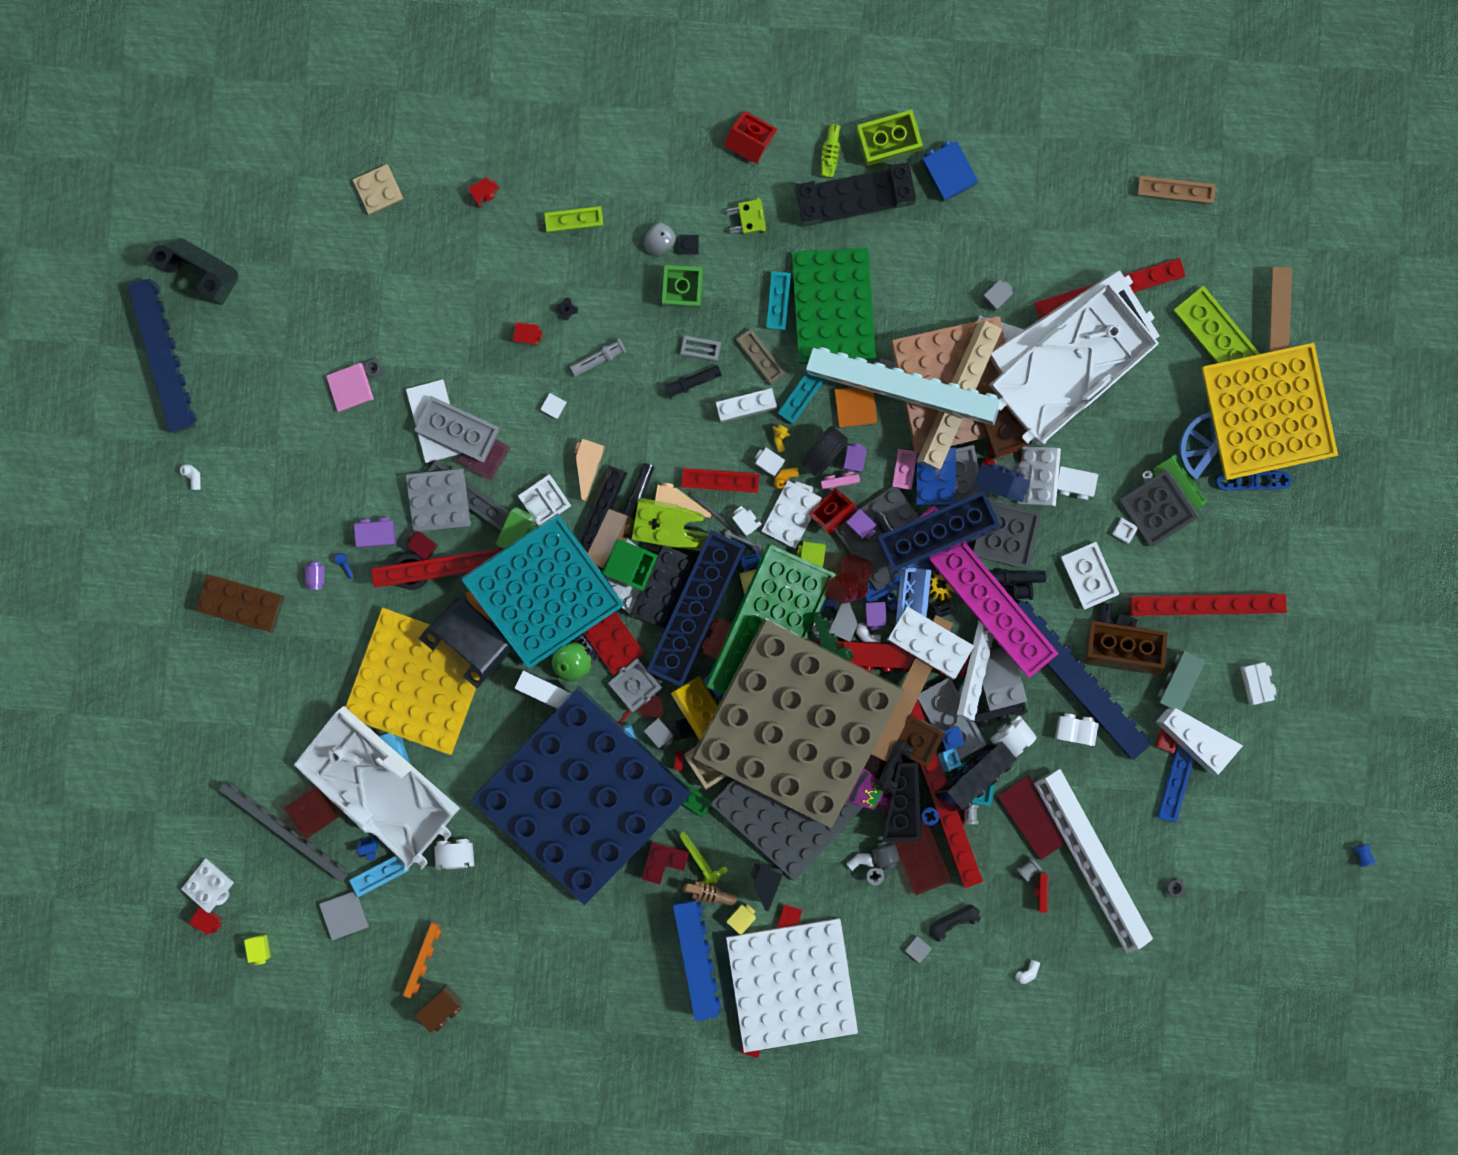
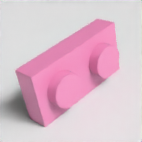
M898 449L892 487L912 489L917 457L915 451Z
M854 472L844 473L841 478H836L835 475L824 477V481L820 482L821 488L825 490L860 483L859 474L854 475Z

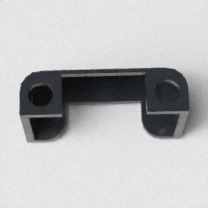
M177 238L156 246L147 258L150 263L167 273L175 272L182 261L206 273L197 290L221 305L224 304L238 280V272L235 268L183 238ZM208 281H214L209 291H207L205 284Z
M456 598L418 638L432 651L443 640L469 662L471 666L463 677L476 689L501 666L513 650V647L501 631L463 598ZM427 635H433L435 642H430ZM471 672L477 673L479 680L473 679Z

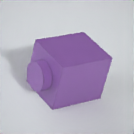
M852 443V446H847L843 470L863 472L867 449L863 448V445Z
M861 509L846 522V526L862 541L865 538L869 540L876 532L874 530L876 524Z
M885 602L865 603L866 626H871V630H880L882 626L886 625Z

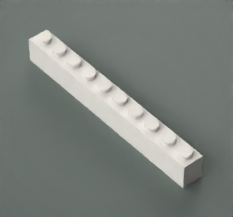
M1059 769L1047 774L1034 783L1125 952L1129 953L1139 950L1153 939L1062 771Z

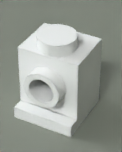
M741 506L733 512L735 515L732 517L733 521L746 537L761 526L760 521L757 523L754 521L757 518L751 510L746 511Z

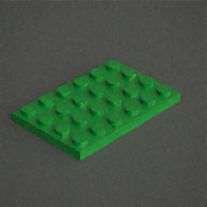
M868 248L792 252L799 364H808L813 348L819 349V347L829 349L830 353L837 354V352L845 353L848 355V358L852 359L859 357L867 361L876 360Z

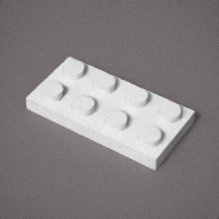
M908 606L888 638L889 642L953 680L958 675L974 647Z

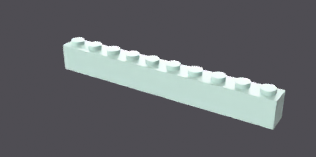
M819 347V349L813 348L806 369L808 374L993 426L1001 404L1000 399H997V396L994 394H979L978 390L972 388L964 390L954 383L946 385L936 378L928 380L922 378L923 376L918 373L906 374L904 370L893 367V369L885 368L884 364L877 362L870 364L863 358H848V355L845 353H830L829 349Z

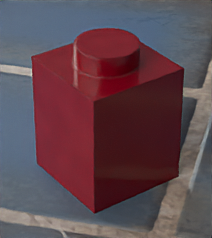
M420 531L417 533L413 532L407 540L409 542L407 547L424 560H428L439 546Z

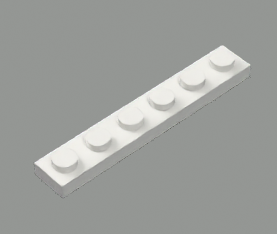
M978 621L973 643L974 647L971 651L957 712L958 716L968 721H974L975 714L977 713L978 701L993 636L980 621Z

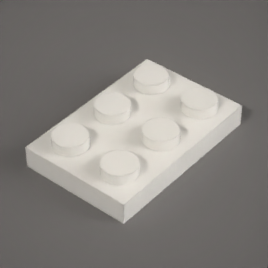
M1022 448L1020 473L1025 474L1024 478L1030 480L1023 502L1018 501V504L1056 506L1060 448Z
M788 480L762 532L796 549L811 520L808 514L820 503L822 498Z
M1097 542L1060 557L1083 610L1119 595Z

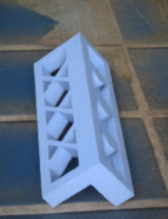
M911 567L901 572L896 625L907 606L924 617L927 616L931 570ZM908 572H911V579L908 582ZM909 592V598L906 601L905 596Z

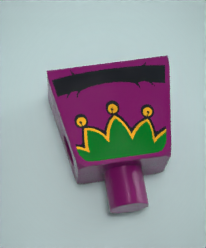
M863 768L846 801L874 810L877 804L887 808L891 797L884 794L877 785L879 779Z

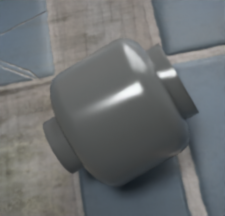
M882 841L876 843L877 847L872 850L876 866L882 868V870L897 866L900 856L896 845Z

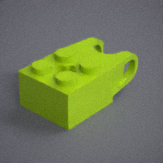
M640 498L632 540L673 547H698L700 541L687 535L684 531V525L688 522L703 521L705 516L697 511L678 506V504ZM657 519V523L660 524L653 525L650 521Z

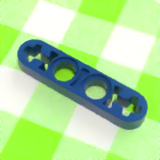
M1261 472L1246 476L1249 479V484L1246 487L1239 484L1240 477L1235 478L1234 483L1226 484V487H1224V484L1220 483V480L1224 478V473L1217 476L1215 483L1218 489L1224 491L1276 490L1289 487L1292 479L1287 472ZM1262 475L1268 479L1266 486H1261L1258 483V478ZM1271 475H1274L1273 479H1279L1283 475L1287 482L1283 483V486H1281V482H1274V486H1271L1273 481Z

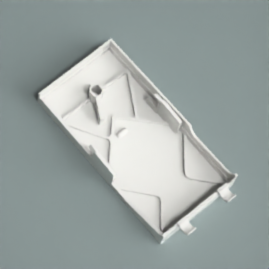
M1107 284L990 383L989 386L1000 398L999 410L1001 411L1006 406L1027 431L1022 436L1027 444L1031 439H1034L1037 444L1044 445L1054 433L1078 412L1089 406L1159 343L1113 286Z

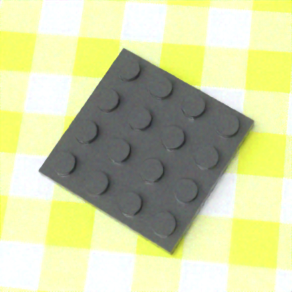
M897 487L889 488L861 508L873 522L875 521L873 517L882 511L885 514L887 513L886 517L894 529L919 518ZM852 514L837 527L835 533L878 591L898 577L901 572L892 575L876 541L879 535L884 534L877 522L875 523V534L869 540L865 538L862 541L846 526V522L854 515Z

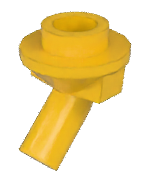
M778 424L777 427H772L775 435L774 440L778 452H783L785 447L782 439L790 436V434L787 432L788 428Z

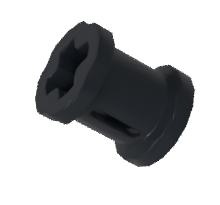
M1032 583L1021 586L1012 584L1013 600L1017 601V599L1025 598L1033 600Z
M950 598L939 605H932L935 616L937 615L942 618L950 614H956L955 607Z

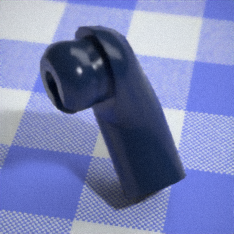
M894 593L886 594L884 602L888 610L897 613L898 601Z

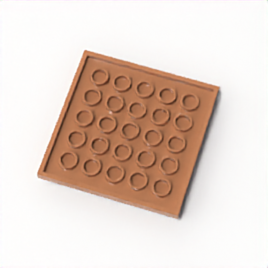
M1000 316L891 340L896 368L902 369L904 373L910 375L911 373H918L923 376L922 378L928 380L936 378L941 383L948 385L954 378L977 324L987 321L1002 329ZM1003 329L994 349L1005 342ZM990 358L976 388L979 391L978 393L986 395V393L996 395L989 384L1000 376ZM904 401L915 454H918L924 446L939 410ZM1005 406L1001 411H998L997 415L1010 410ZM963 417L951 446L988 437L983 423Z

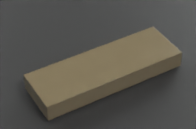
M751 328L736 339L737 343L770 385L786 374Z

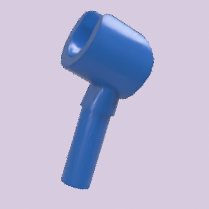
M344 553L335 555L336 564H343L349 579L353 578L354 576L348 565L347 555Z

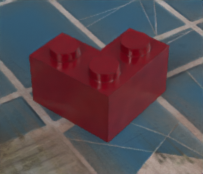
M652 841L642 880L660 885L665 866L684 871L690 851Z

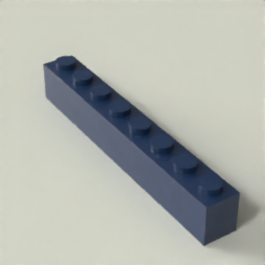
M150 278L129 284L128 289L169 431L177 433L196 427L195 422L197 418L194 410L191 411L189 405L192 401L189 392L185 391V377L183 374H180L179 367H181V362L178 355L175 356L174 353L176 348L174 339L169 336L168 330H171L168 320L163 315L165 307L158 298V294H160L159 286Z

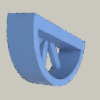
M1211 412L1205 413L1191 421L1183 430L1178 443V457L1194 481L1198 479L1219 450ZM1209 418L1212 442L1193 429L1204 419ZM1189 434L1208 447V449L1186 452ZM1203 455L1192 469L1187 457Z

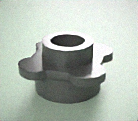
M378 358L363 362L367 379L383 375L384 370L381 369V361Z
M1167 879L1164 885L1167 887L1166 896L1168 898L1185 895L1183 879Z

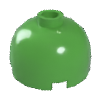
M569 642L555 651L552 657V668L555 674L565 681L573 682L583 678L591 668V657L587 655L586 648L579 643Z

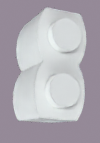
M1064 713V717L1059 716L1055 739L1095 746L1099 723H1095L1094 718L1083 717V720L1075 719L1076 715Z

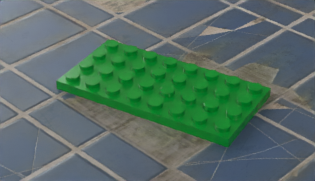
M767 544L705 686L722 694L725 693L764 617L807 639L815 623L813 615L819 613L836 574L778 547Z

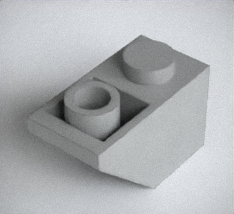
M844 597L842 601L838 600V606L834 609L837 611L835 618L831 617L829 620L831 626L829 631L830 634L834 633L837 637L850 642L858 624L849 600Z

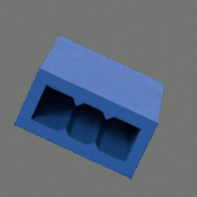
M957 141L944 143L941 145L942 149L936 152L931 150L924 154L925 158L922 159V164L942 202L978 183Z

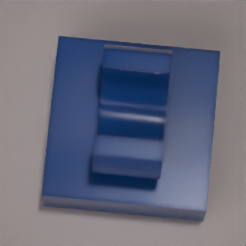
M376 836L357 842L359 856L366 854L368 861L376 859L375 851L378 850Z

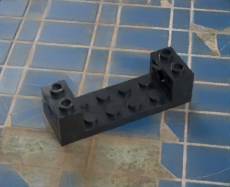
M909 162L890 165L889 170L816 185L815 181L796 184L795 186L802 227L911 206L916 202Z

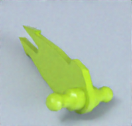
M684 831L681 832L679 836L705 875L704 880L699 882L708 885L716 884L721 875L728 872L727 867H722L718 871H712Z

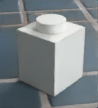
M765 448L764 451L760 449L754 458L757 460L755 465L775 477L785 462L783 458L768 448Z

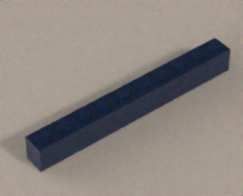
M1023 600L1017 603L1059 653L1046 665L1130 760H1135L1151 745L1148 742L1149 737L1143 731L1139 732L1135 728L1137 724L1130 716L1127 718L1122 713L1124 709L1117 702L1113 703L1110 699V693L1104 687L1101 689L1096 684L1098 682L1096 677L1092 673L1088 675L1084 670L1085 665L1079 659L1075 660L1071 656L1073 652L1066 644L1063 646L1058 641L1060 637L1056 632L1047 629V622L1040 615L1037 617L1032 612L1035 610L1028 601L1024 603Z

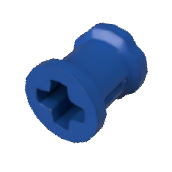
M759 551L752 555L741 556L740 559L744 572L758 567L761 560Z
M929 806L922 810L921 816L925 824L934 825L938 822L939 813L934 807ZM933 811L935 818H930L928 821L925 814L926 812L930 813Z
M1370 843L1353 848L1360 861L1359 867L1369 866L1376 862L1370 851Z

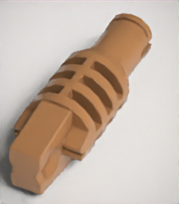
M695 882V885L687 883L683 886V892L692 894L693 899L712 904L719 902L734 906L736 902V895L723 892L715 886Z

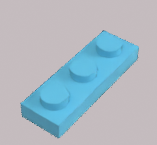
M396 855L349 881L357 897H360L406 873L410 868L405 871L403 861Z

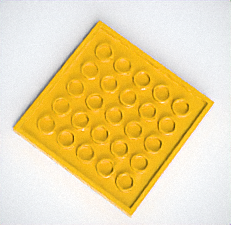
M1314 343L1201 367L1225 480L1338 456Z
M382 607L346 708L368 726L452 755L476 690L463 677L471 664L443 640L434 651L418 638L430 624ZM427 635L430 642H435L433 635ZM471 672L472 678L479 680V675Z

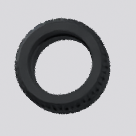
M828 427L802 459L801 465L814 476L820 477L847 444V437L835 427Z

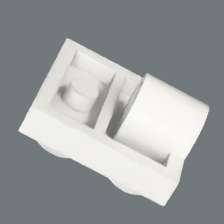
M550 474L518 495L528 512L537 517L535 521L538 526L558 513L560 515L571 507V504Z
M205 858L182 887V890L206 912L210 913L216 905H221L228 899L230 895L228 889L234 882L211 861Z

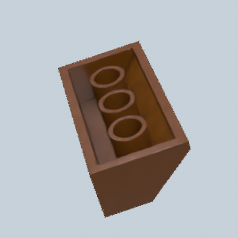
M1091 621L1085 646L1084 664L1160 675L1165 668L1168 632Z

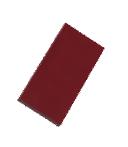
M1027 775L997 797L1039 859L1042 860L1066 844L1035 787V782L1030 775Z

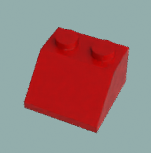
M744 111L731 128L724 146L732 152L745 157L748 161L757 164L778 129Z
M835 488L808 515L827 535H830L856 510V506L849 498Z

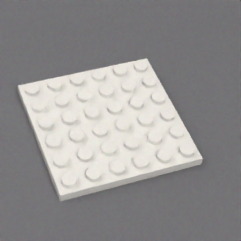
M840 918L726 937L744 1053L858 1033Z

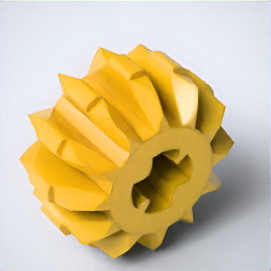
M932 570L931 575L934 578H930V587L932 589L929 590V594L935 592L933 599H936L938 594H940L941 601L944 600V593L948 598H951L949 590L951 592L955 591L939 572L937 575ZM938 579L940 581H945L946 584H944V589L937 588L936 584H938Z

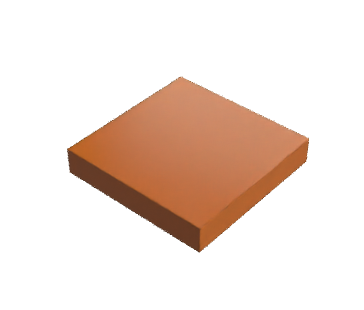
M856 387L835 390L839 428L877 424L874 392Z

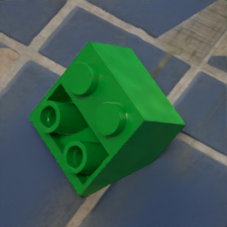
M616 538L602 574L630 587L644 591L658 555Z

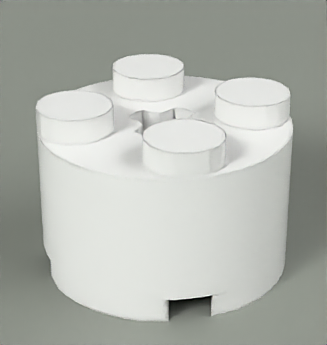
M1018 715L1011 720L1009 725L1006 723L1001 725L997 729L998 733L993 735L990 740L992 743L1003 741L1012 754L1017 757L1023 752L1022 749L1026 746L1029 747L1037 737L1021 716Z
M456 840V844H451L448 841H438L437 846H434L436 870H441V866L446 869L468 868V864L470 867H474L473 843H470V840Z

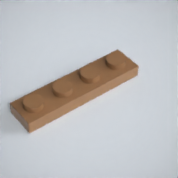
M1139 176L1137 196L1213 205L1216 184Z

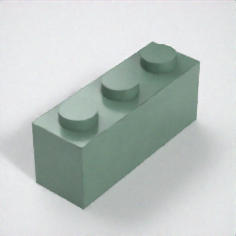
M1186 651L1176 654L1173 660L1175 664L1173 670L1168 671L1165 677L1167 682L1164 688H1160L1156 696L1158 698L1157 703L1167 708H1177L1182 711L1205 663V660Z

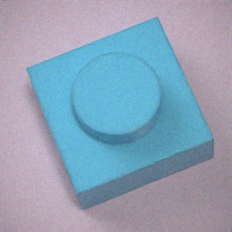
M956 748L938 754L944 772L962 765Z

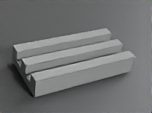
M683 335L680 355L718 362L721 342ZM686 341L714 345L716 349L686 344ZM685 348L715 353V356L685 351Z

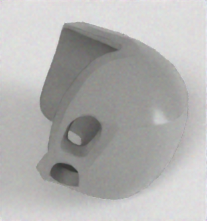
M662 222L657 223L647 232L644 238V247L652 256H661L673 247L676 235L668 225Z

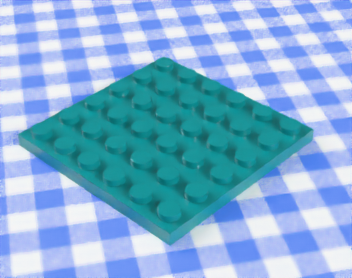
M558 513L462 577L464 584L529 669L624 606V602Z

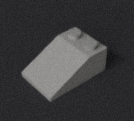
M1003 648L990 650L982 691L988 711L1027 701L1018 667Z

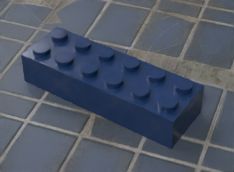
M982 491L879 535L876 541L891 574L895 575L999 529L1000 524L985 491Z

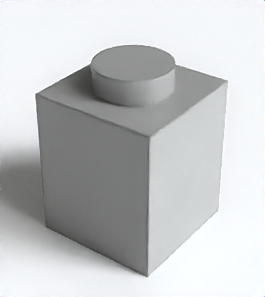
M1000 279L984 294L982 299L996 311L1013 295L1011 291L1013 288L1008 282H1002Z
M659 718L644 730L658 748L661 746L666 748L673 742L671 737L674 735Z

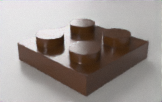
M1010 411L997 415L994 426L983 423L995 457L1032 444L1031 440L1027 444L1022 438L1027 431Z
M911 714L898 741H907V745L914 748V751L910 752L912 754L909 757L910 759L929 767L946 732Z

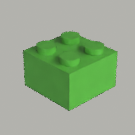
M664 265L662 307L701 309L703 268Z

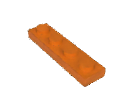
M433 921L430 925L403 996L411 998L413 994L417 995L420 988L418 980L420 976L424 977L428 967L425 965L427 958L431 959L435 949L432 947L434 940L438 941L442 931L439 929L440 924Z

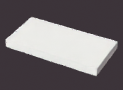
M444 380L406 389L415 425H417L430 396L450 404ZM418 433L426 463L463 454Z

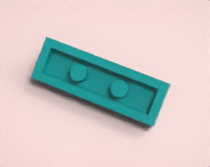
M772 271L766 329L785 331L791 273Z
M806 372L778 414L791 424H794L825 379L809 375Z

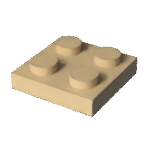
M388 164L353 179L369 215L404 200Z

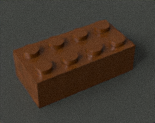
M206 574L196 611L264 631L274 632L284 595Z

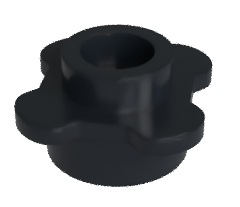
M565 298L564 302L557 304L555 307L556 312H559L565 321L578 312L577 306L571 303L570 298Z

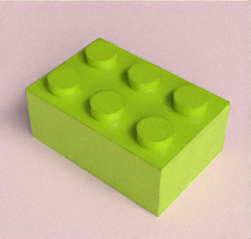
M913 110L859 124L856 127L866 166L921 151L923 147Z

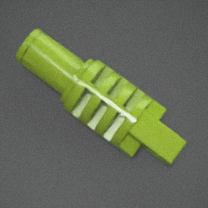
M835 124L828 125L827 140L823 143L821 177L833 178L838 163L840 150L838 138L841 126L836 125L834 127Z

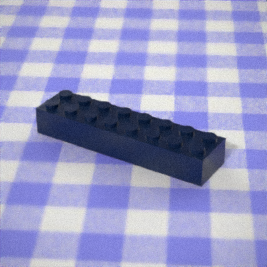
M710 530L649 664L648 672L682 687L746 545Z

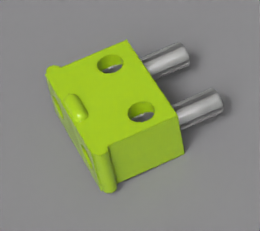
M759 197L756 200L738 203L739 207L726 210L727 215L740 213L742 225L730 227L731 234L743 232L744 235L767 232L763 205ZM748 206L749 210L745 211L744 208ZM749 225L753 226L752 229H747Z

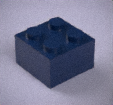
M989 463L988 466L981 464L974 486L1008 499L1023 502L1030 480L1024 478L1025 474Z

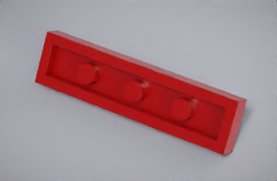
M683 468L682 488L758 493L760 474Z

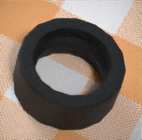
M412 553L404 554L395 561L394 565L403 564L407 561H422L424 559ZM428 580L397 585L407 590H417L423 587Z

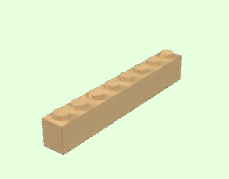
M987 321L977 324L951 383L959 385L964 390H967V388L976 390L1000 336L1001 328ZM939 411L916 462L931 470H940L963 417Z

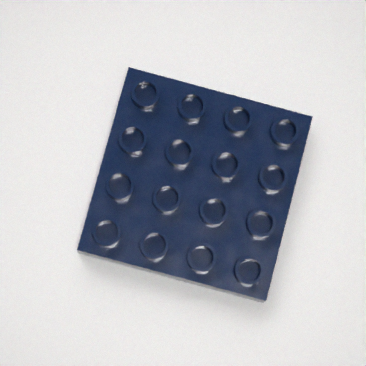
M578 686L483 785L471 801L585 906L691 795V790L636 738L627 732L587 692Z

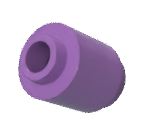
M309 562V566H305V584H307V589H323L324 566H320V562Z

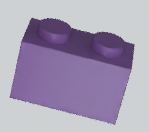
M379 518L378 522L372 523L370 519L359 520V524H354L357 548L397 545L395 522L390 521V518Z

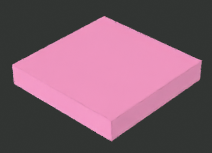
M362 363L326 376L338 412L374 400Z

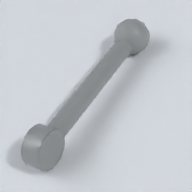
M730 530L724 531L725 536L732 537L744 544L753 547L754 551H759L761 549V545L759 543L753 544L739 536L732 534Z

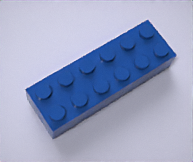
M697 899L674 902L673 908L695 1021L718 1017V1011H721L720 998L715 997V992H718L716 978L711 976V973H714L712 959H708L707 955L710 953L709 941L704 940V935L707 931L705 921L700 919V916L703 915L702 904L697 902Z

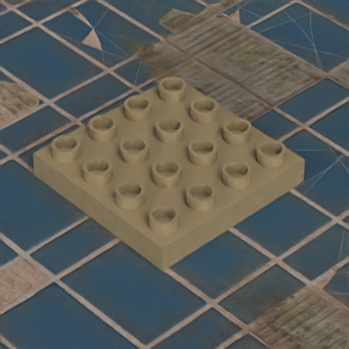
M764 617L692 755L694 759L832 828L900 701L904 690L896 684Z

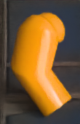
M798 467L781 469L774 478V485L778 489H782L789 478L799 477Z

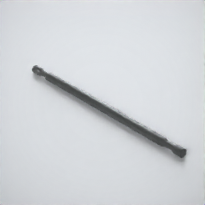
M693 492L690 494L737 536L749 541L700 498L696 497Z

